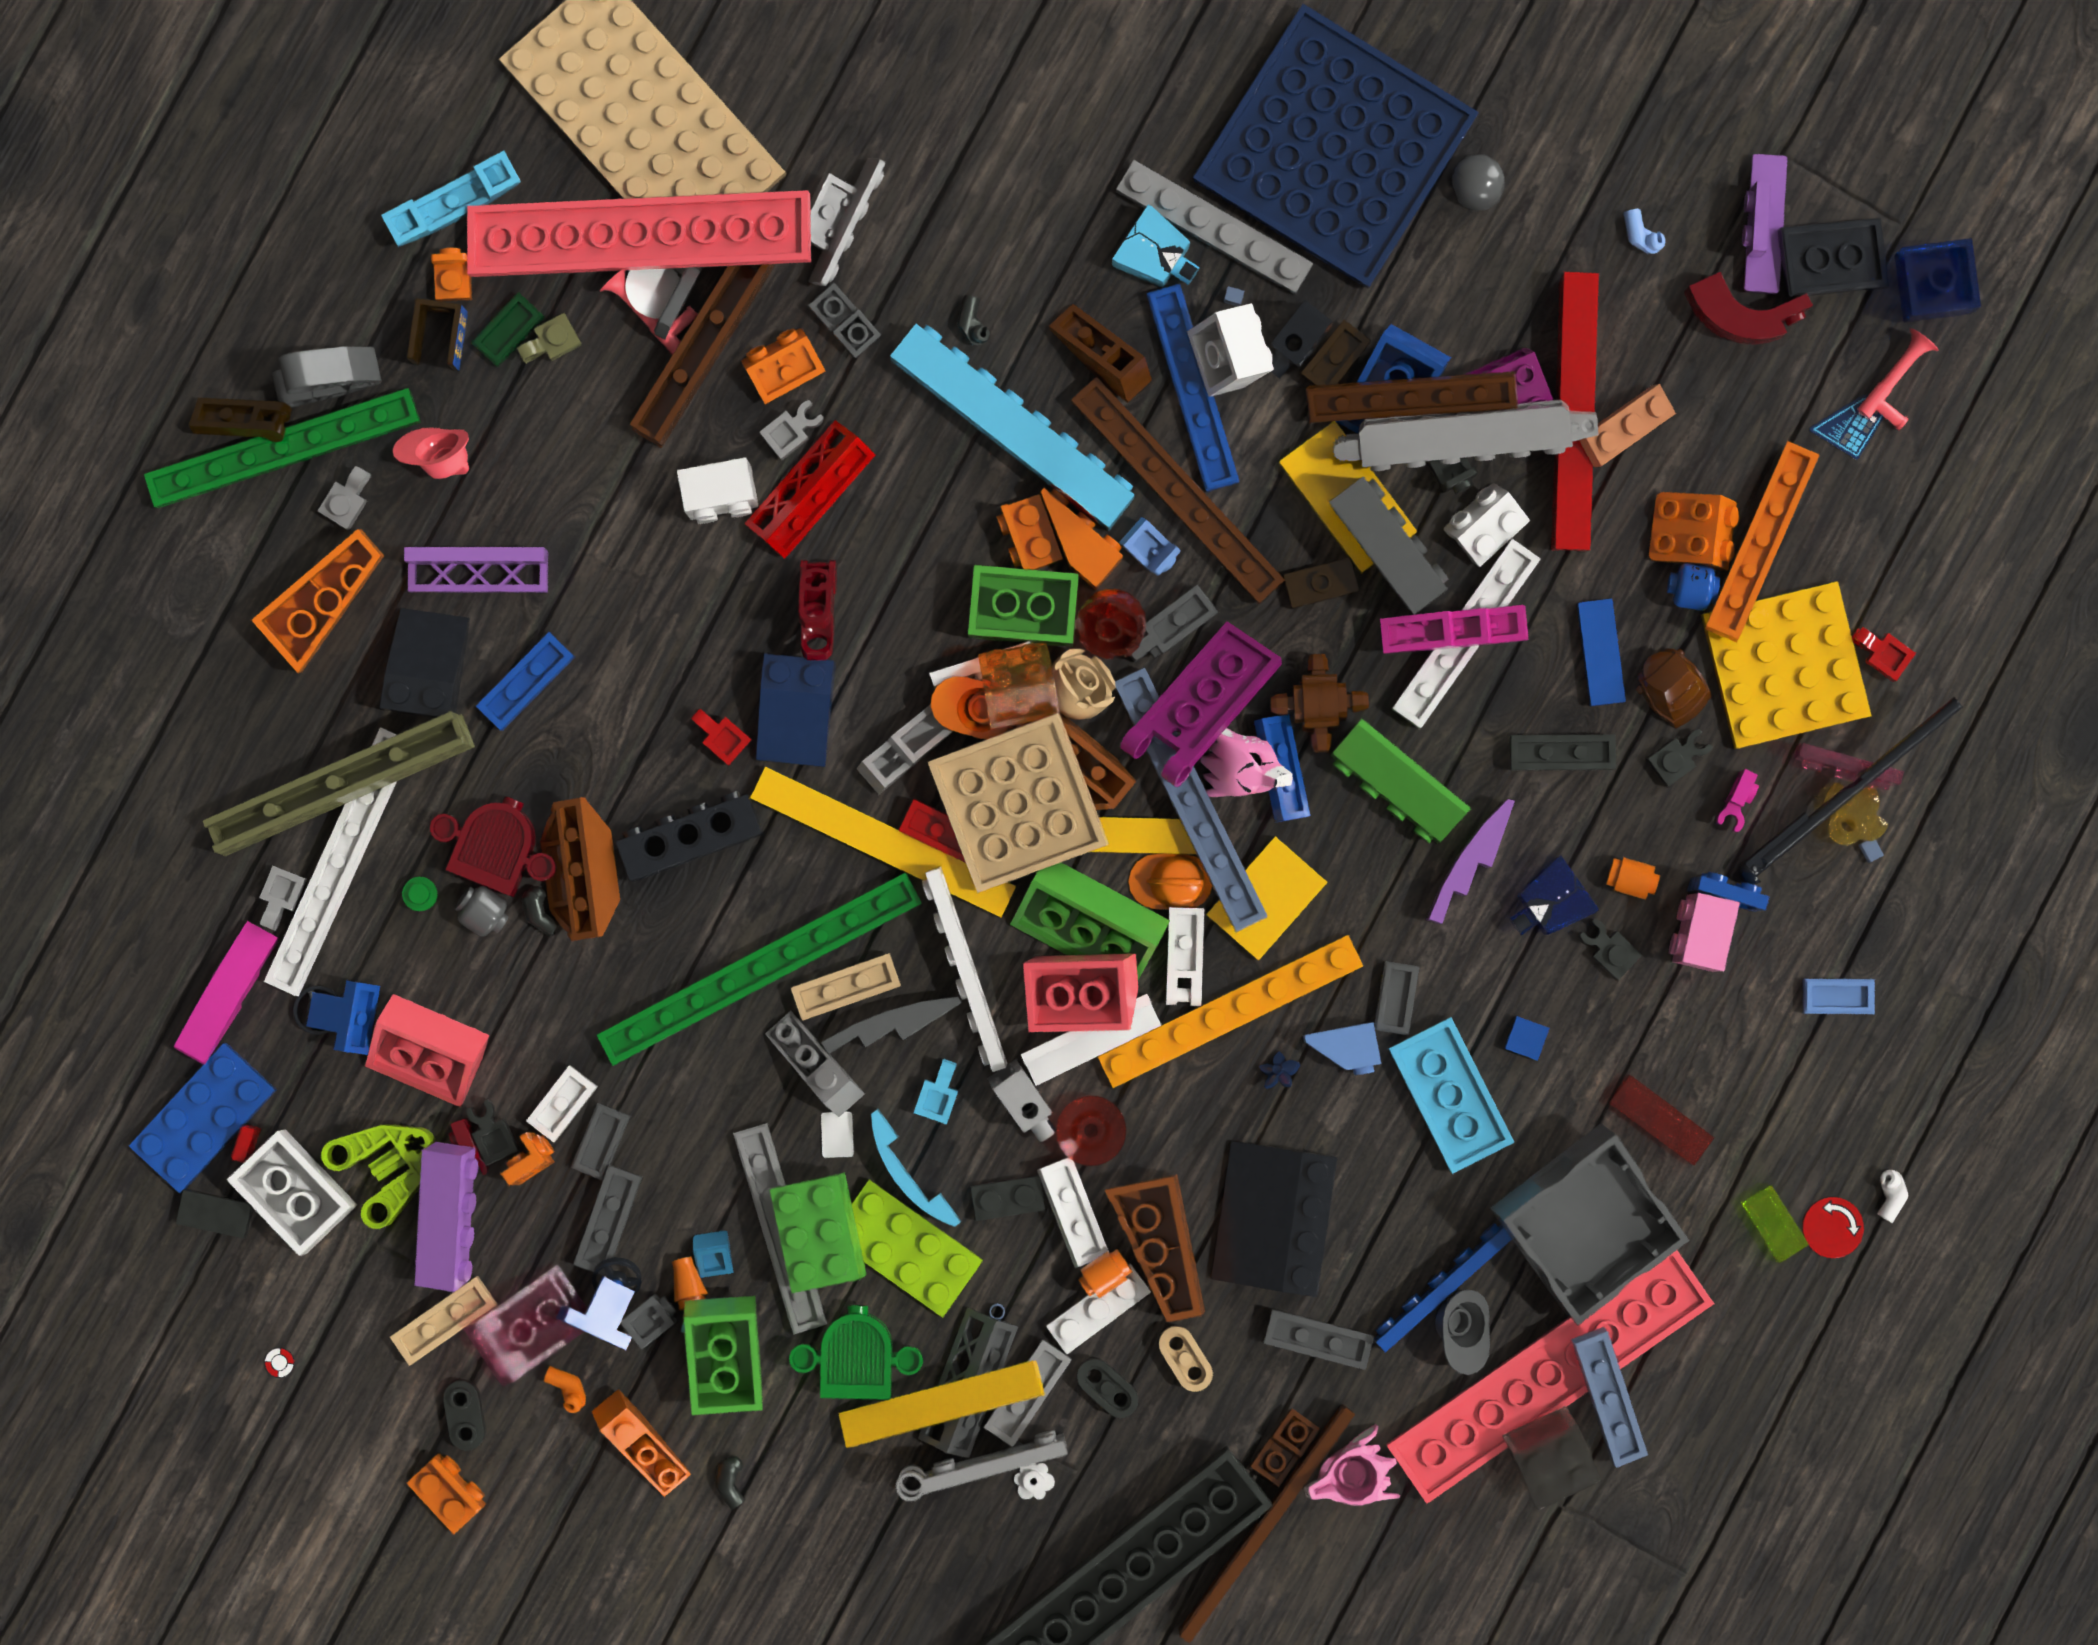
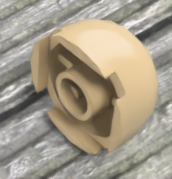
M1069 649L1051 665L1045 680L1046 694L1050 703L1058 712L1074 720L1093 718L1106 709L1115 698H1112V691L1116 686L1110 670L1098 657L1094 656L1090 659L1082 655L1085 651L1082 649Z

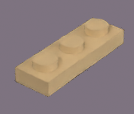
M888 953L791 988L801 1019L804 1021L900 987L901 983L891 955Z
M477 1276L393 1334L390 1339L410 1366L498 1304L479 1276Z

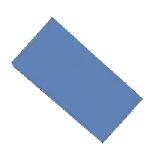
M1803 979V1014H1875V979Z

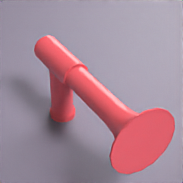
M620 270L601 288L600 292L604 290L611 291L622 298L673 355L681 342L676 336L689 326L698 314L692 307L688 306L675 320L666 339L655 335L654 329L659 319L644 316L631 305L625 288L626 270Z
M1913 328L1909 329L1911 332V342L1903 356L1857 409L1868 419L1875 411L1879 412L1897 430H1900L1907 423L1908 418L1900 414L1885 399L1891 393L1896 383L1921 355L1932 350L1938 351V348L1932 341Z

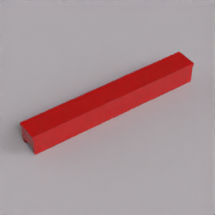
M1564 272L1560 279L1556 400L1561 399L1569 406L1570 411L1595 412L1599 273ZM1579 440L1573 441V447L1565 448V452L1554 454L1551 551L1571 550L1586 552L1590 550L1593 465Z

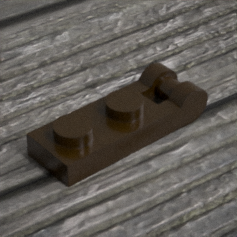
M198 398L189 427L193 434L264 437L273 442H280L283 440L286 432L284 423L289 421L292 408L288 404L278 401ZM264 417L271 418L270 421H263Z

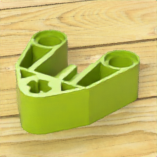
M384 1124L332 1140L323 1147L321 1152L323 1164L330 1170L341 1171L354 1166L362 1159H367L392 1142L395 1147L368 1165L371 1173L379 1182L405 1164L409 1166V1170L381 1188L382 1190L363 1204L361 1218L368 1227L380 1229L392 1224L420 1189L422 1151L420 1149L412 1150L410 1143L414 1141L410 1139L412 1136L415 1138L423 1137L425 1144H421V1146L424 1148L435 1143V1138L428 1129ZM336 1145L343 1146L348 1152V1158L344 1164H338L333 1160L332 1151ZM375 1203H381L387 1209V1217L383 1222L376 1221L371 1214V1209Z

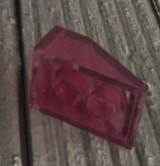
M558 1265L464 1328V1331L502 1387L519 1379L584 1332L556 1319L561 1306L569 1307L582 1314H585L587 1307Z

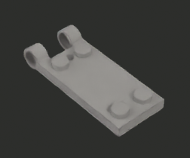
M1050 1430L1035 1435L1034 1442L958 1463L954 1462V1458L933 1463L934 1467L929 1471H924L918 1465H908L899 1474L896 1484L897 1493L906 1501H915L923 1494L1067 1455L1064 1434L1056 1435L1055 1430ZM908 1476L916 1477L920 1481L921 1486L916 1489L907 1488L903 1483V1479Z

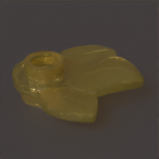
M1838 782L1833 784L1827 792L1825 802L1844 787ZM1865 787L1830 816L1828 832L1833 841L1841 845H1852L1859 839L1874 841L1885 833L1888 823L1876 815L1880 806V798L1875 788ZM1842 822L1850 825L1852 828L1851 832H1847L1842 828Z

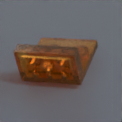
M1029 643L1021 647L1004 650L996 649L978 655L991 729L1038 721L1057 713L1060 715L1047 643Z

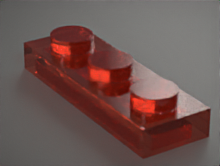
M1631 1075L1626 1077L1608 1102L1692 1166L1696 1164L1714 1140L1712 1135Z

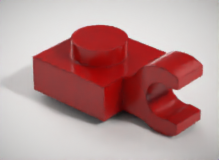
M1862 627L1861 629L1857 628L1852 635L1855 645L1871 653L1865 662L1892 682H1896L1916 654L1889 633L1884 634L1880 640L1869 630Z
M699 709L691 718L709 734L702 743L728 766L752 740L726 717L717 724L702 709Z

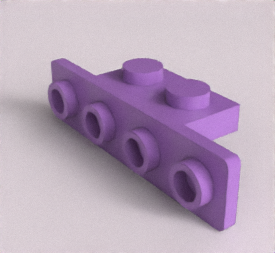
M1755 154L1752 157L1750 191H1746L1744 200V211L1748 212V225H1744L1742 233V246H1746L1745 292L1777 294L1779 292L1781 256L1777 230L1783 228L1787 173L1786 156Z

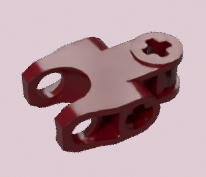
M801 560L799 622L801 624V650L806 660H827L833 653L834 598L837 591L836 560H829V562ZM813 638H822L827 642V645L822 649L815 650L809 648L807 643Z

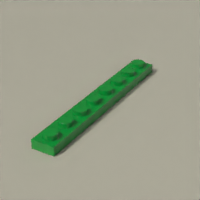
M407 388L287 427L284 438L280 442H273L264 437H256L146 473L144 477L153 505L158 509L419 424L421 421L411 390Z

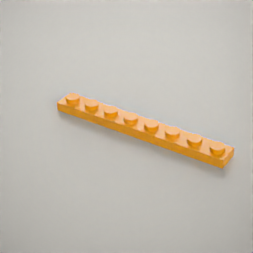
M1346 935L1098 1056V1059L1112 1088L1117 1087L1363 967V964L1349 935Z

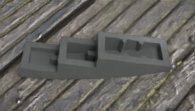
M959 997L923 1001L889 1010L856 1023L826 1039L821 1044L827 1053L831 1054L859 1036L864 1046L868 1047L894 1029H896L901 1039L905 1040L961 1004L962 1001Z

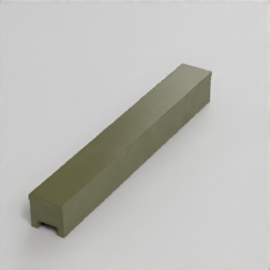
M451 711L203 820V823L209 829L212 837L214 853L228 856L472 749L475 745L463 715H458Z

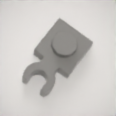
M810 400L803 402L799 406L797 415L794 418L785 411L760 431L762 437L781 460H784L809 440L808 436L803 432L806 428H816L824 420L821 414L813 420H808L805 417L806 410L812 407Z

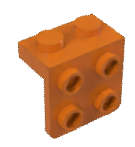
M1659 493L1655 501L1649 549L1650 559L1657 562L1703 564L1715 570L1728 571L1729 562L1733 559L1735 551L1732 538L1734 527L1739 520V511L1736 507L1737 502L1722 495Z

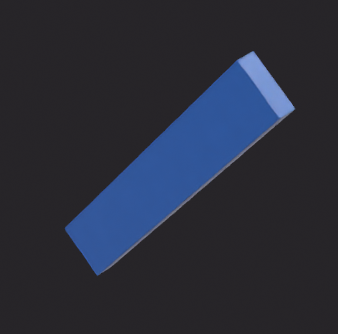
M1177 284L1147 293L1146 296L1205 491L1207 493L1237 484L1240 481L1214 396L1208 397L1187 331L1193 328L1181 286Z

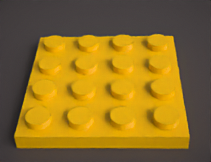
M1838 582L1755 601L1737 643L1705 629L1734 749L1871 716ZM1712 612L1701 615L1704 629Z

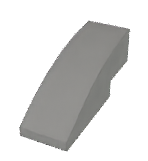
M930 704L894 733L888 741L865 758L857 767V770L880 795L953 731L942 726L936 720Z

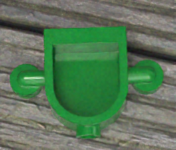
M847 1305V1313L834 1320L826 1330L822 1339L821 1351L816 1350L809 1344H799L791 1351L789 1362L791 1367L800 1373H807L816 1365H821L820 1398L891 1399L892 1366H896L902 1374L913 1375L921 1369L923 1355L914 1346H904L898 1352H893L892 1337L887 1326L878 1317L868 1313V1305Z

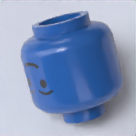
M1683 563L1678 568L1677 573H1670L1667 593L1673 594V602L1677 607L1704 611L1710 604H1715L1717 601L1720 577L1715 576L1712 567Z

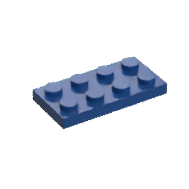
M223 1043L208 1059L206 1064L194 1074L133 1140L129 1147L178 1193H183V1190L195 1180L277 1089L227 1043Z

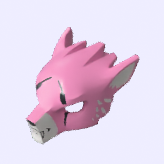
M1226 728L1216 739L1217 743L1214 742L1210 746L1209 750L1212 753L1201 757V763L1212 772L1203 774L1205 780L1214 787L1205 789L1209 797L1246 796L1266 792L1275 787L1288 786L1292 783V773L1278 762L1274 750L1268 741H1263L1256 736L1239 735ZM1251 752L1260 756L1262 761L1260 766L1251 756Z
M1376 1424L1372 1425L1355 1437L1349 1444L1327 1458L1320 1468L1317 1480L1303 1487L1305 1497L1311 1499L1329 1498L1336 1502L1350 1505H1363L1374 1501L1400 1498L1398 1493L1382 1492L1391 1485L1390 1477H1385L1389 1469L1397 1464L1396 1458L1377 1455L1376 1453L1381 1449L1378 1444L1365 1445L1376 1436L1378 1426Z

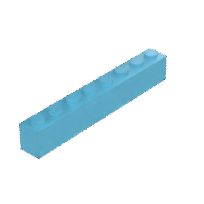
M915 324L890 355L891 361L1049 485L1054 484L1075 499L1095 517L1098 524L1109 531L1134 500L1135 495L1131 492L1133 486L1118 474L1113 478L1103 470L1106 465L1091 453L1087 457L1076 449L1079 444L1063 431L1060 435L1049 428L1051 422L1040 412L1035 410L1031 414L1021 405L1024 401L1010 389H1007L1005 393L994 385L997 381L996 378L985 369L980 368L976 371L967 364L970 360L969 357L955 346L949 350L940 343L942 336L928 325L921 328L918 324Z

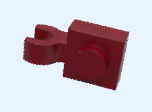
M469 1118L450 1124L453 1130L448 1133L451 1144L474 1147L475 1159L478 1161L482 1175L488 1174L489 1167L488 1165L486 1166L472 1137L474 1131Z

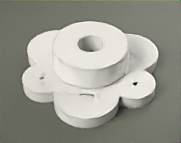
M1045 1463L1021 1467L1020 1473L1014 1476V1482L1019 1485L1018 1494L1021 1498L1030 1499L1034 1496L1040 1500L1045 1497V1491L1053 1488L1055 1480L1051 1474L1047 1473L1048 1467ZM1032 1478L1037 1480L1035 1484L1030 1482Z

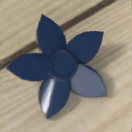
M1279 1051L1273 1058L1274 1065L1264 1064L1259 1066L1261 1071L1268 1075L1264 1086L1267 1090L1274 1087L1278 1082L1284 1087H1291L1292 1080L1290 1075L1298 1071L1300 1063L1294 1060L1287 1061Z

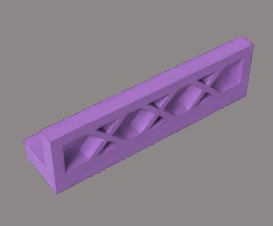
M404 547V561L408 563V592L548 593V551L544 547ZM417 565H431L440 574L431 584H416ZM437 565L449 566L444 571H442ZM457 565H466L474 573L465 584H455L447 576ZM472 565L483 566L477 571ZM491 565H501L509 573L499 585H491L482 576ZM506 565L518 566L513 571H511ZM526 565H540V585H525L516 575ZM444 578L449 584L438 583ZM479 578L485 585L472 584ZM514 578L520 585L507 584Z

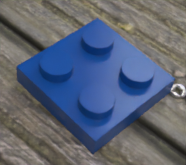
M1712 872L1702 873L1701 876L1690 879L1687 892L1701 893L1740 902L1739 908L1752 912L1766 910L1769 896L1760 894L1761 887L1741 882V884L1735 883V886L1727 884L1728 877Z

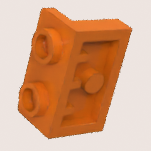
M802 328L798 330L789 329L777 336L776 342L767 347L760 345L751 349L746 354L747 357L741 361L764 404L825 372L821 361Z
M1040 494L1010 505L1004 504L1000 506L1002 514L996 517L1003 536L1010 534L1014 547L1009 548L1008 551L1015 568L1021 566L1022 569L1038 570L1063 561Z
M525 1132L520 1136L529 1152L526 1154L522 1152L506 1163L509 1169L501 1174L508 1185H521L554 1163L551 1157L554 1149L544 1135L539 1136L536 1133Z
M438 1453L407 1482V1485L442 1523L455 1534L486 1505L482 1500L485 1495L474 1482L470 1481L467 1483L458 1474L461 1469L450 1456L446 1455L443 1457Z

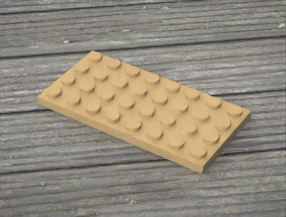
M565 0L499 58L506 69L623 199L761 193L769 191L786 175L782 167L632 0Z

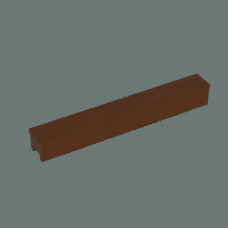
M776 264L737 265L726 268L631 421L632 431L662 449Z

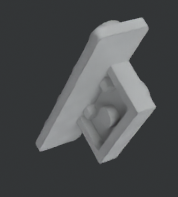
M868 158L854 187L830 173L823 174L810 201L811 245L822 250L821 256L809 278L810 283L826 286L827 283L835 278L839 269L837 264L839 258L853 241L854 234L852 232L857 221L865 216L868 210L869 203L867 201L872 190H875L880 185L883 179L884 172L882 170L885 166L883 160Z

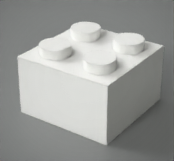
M1252 303L1216 312L1187 331L1208 397L1245 388L1274 370L1272 354L1265 344L1261 332V321L1255 313Z
M747 458L677 470L684 511L690 520H697V524L717 521V515L731 513V517L752 514V508L759 507L752 468Z

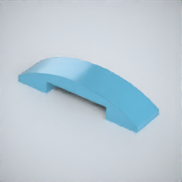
M505 151L473 166L475 170L414 202L411 199L382 214L381 216L398 247L430 235L467 216V206L487 205L521 183Z
M880 1110L874 1111L871 1114L874 1138L881 1158L894 1181L922 1210L946 1224L954 1227L958 1225L961 1220L943 1195L939 1193L929 1201L888 1146L899 1136Z

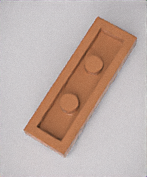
M1652 385L1599 422L1597 436L1579 441L1593 467H1600L1676 413L1661 385Z

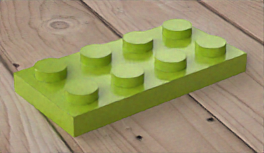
M869 1179L852 1203L864 1262L943 1318L983 1259Z

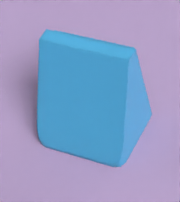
M727 1231L698 1234L693 1237V1252L700 1278L733 1273Z

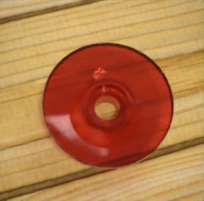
M1084 1096L1069 1103L1061 1112L1056 1128L1057 1140L1062 1151L1076 1163L1087 1166L1101 1165L1113 1159L1123 1147L1126 1138V1123L1120 1110L1111 1101L1099 1096ZM1088 1124H1094L1097 1127V1135L1093 1138L1087 1137L1084 1133V1128Z

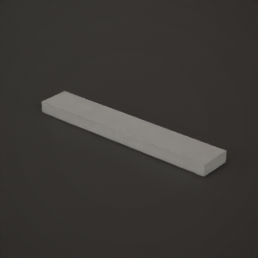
M768 1123L733 1133L793 1335L827 1325L817 1288L791 1293L770 1189L786 1185Z

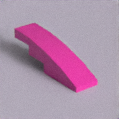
M1525 605L1454 612L1443 611L1380 619L1384 654L1529 640Z
M249 921L246 922L189 1017L174 1045V1049L204 1065L206 1064L240 1011L241 1003L259 977L260 969L278 943V937Z

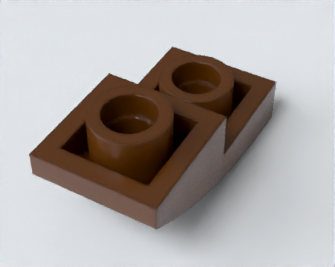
M1291 1408L1248 1468L1275 1488L1280 1487L1298 1458H1301L1320 1428Z

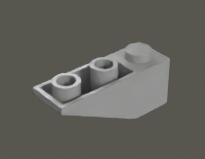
M792 1011L765 1033L819 1099L838 1117L864 1095L859 1086L831 1054L827 1053L823 1045Z

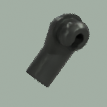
M964 295L957 327L969 343L981 345L988 341L990 332L976 317L980 298Z
M532 886L522 896L525 919L551 938L560 924L544 913L542 902L546 897L545 891L539 886Z
M735 1455L720 1461L715 1478V1486L730 1510L745 1501L735 1485L737 1473L743 1469L742 1461Z

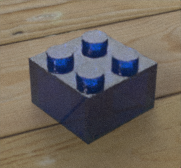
M1972 238L1902 247L1894 254L1904 323L1973 314L1982 307Z

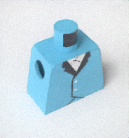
M1149 204L1112 259V266L1159 287H1164L1171 275L1189 285L1199 270L1197 265L1183 257L1189 249L1190 241Z

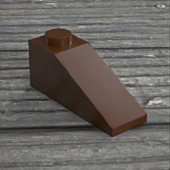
M1072 304L1049 325L1050 330L1107 388L1127 403L1152 381L1145 356L1075 304Z

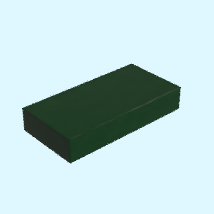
M518 292L471 343L492 363L499 367L545 316Z

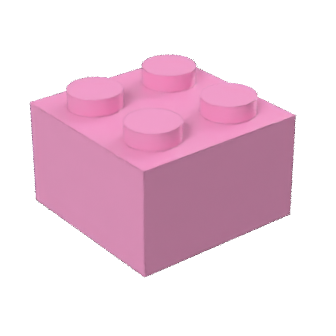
M1701 893L1688 894L1686 900H1681L1677 911V920L1681 921L1679 933L1673 934L1669 946V954H1673L1672 962L1711 972L1724 971L1740 902Z

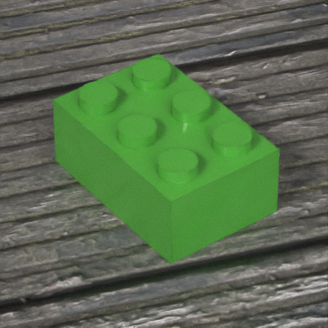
M974 565L968 630L969 638L1019 643L1029 641L1030 644L1073 647L1079 574Z
M845 1172L770 1189L791 1293L859 1280L867 1276Z
M755 1296L685 1301L684 1326L692 1415L762 1410L763 1389Z

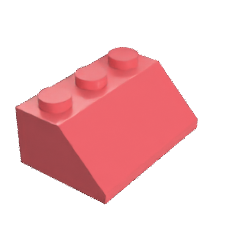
M1136 953L1035 956L1023 963L1028 1032L1131 1029L1138 993Z
M393 994L376 1021L365 1067L461 1107L483 1059L489 1035Z

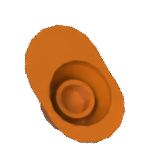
M955 676L945 679L936 687L931 698L933 715L942 726L979 739H990L1005 733L1008 730L1006 719L1014 710L1012 701L1004 690L995 685L968 677Z
M1154 854L1145 856L1137 861L1129 876L1130 892L1135 900L1143 906L1152 909L1169 910V907L1196 908L1206 901L1212 889V884L1199 858L1186 854Z

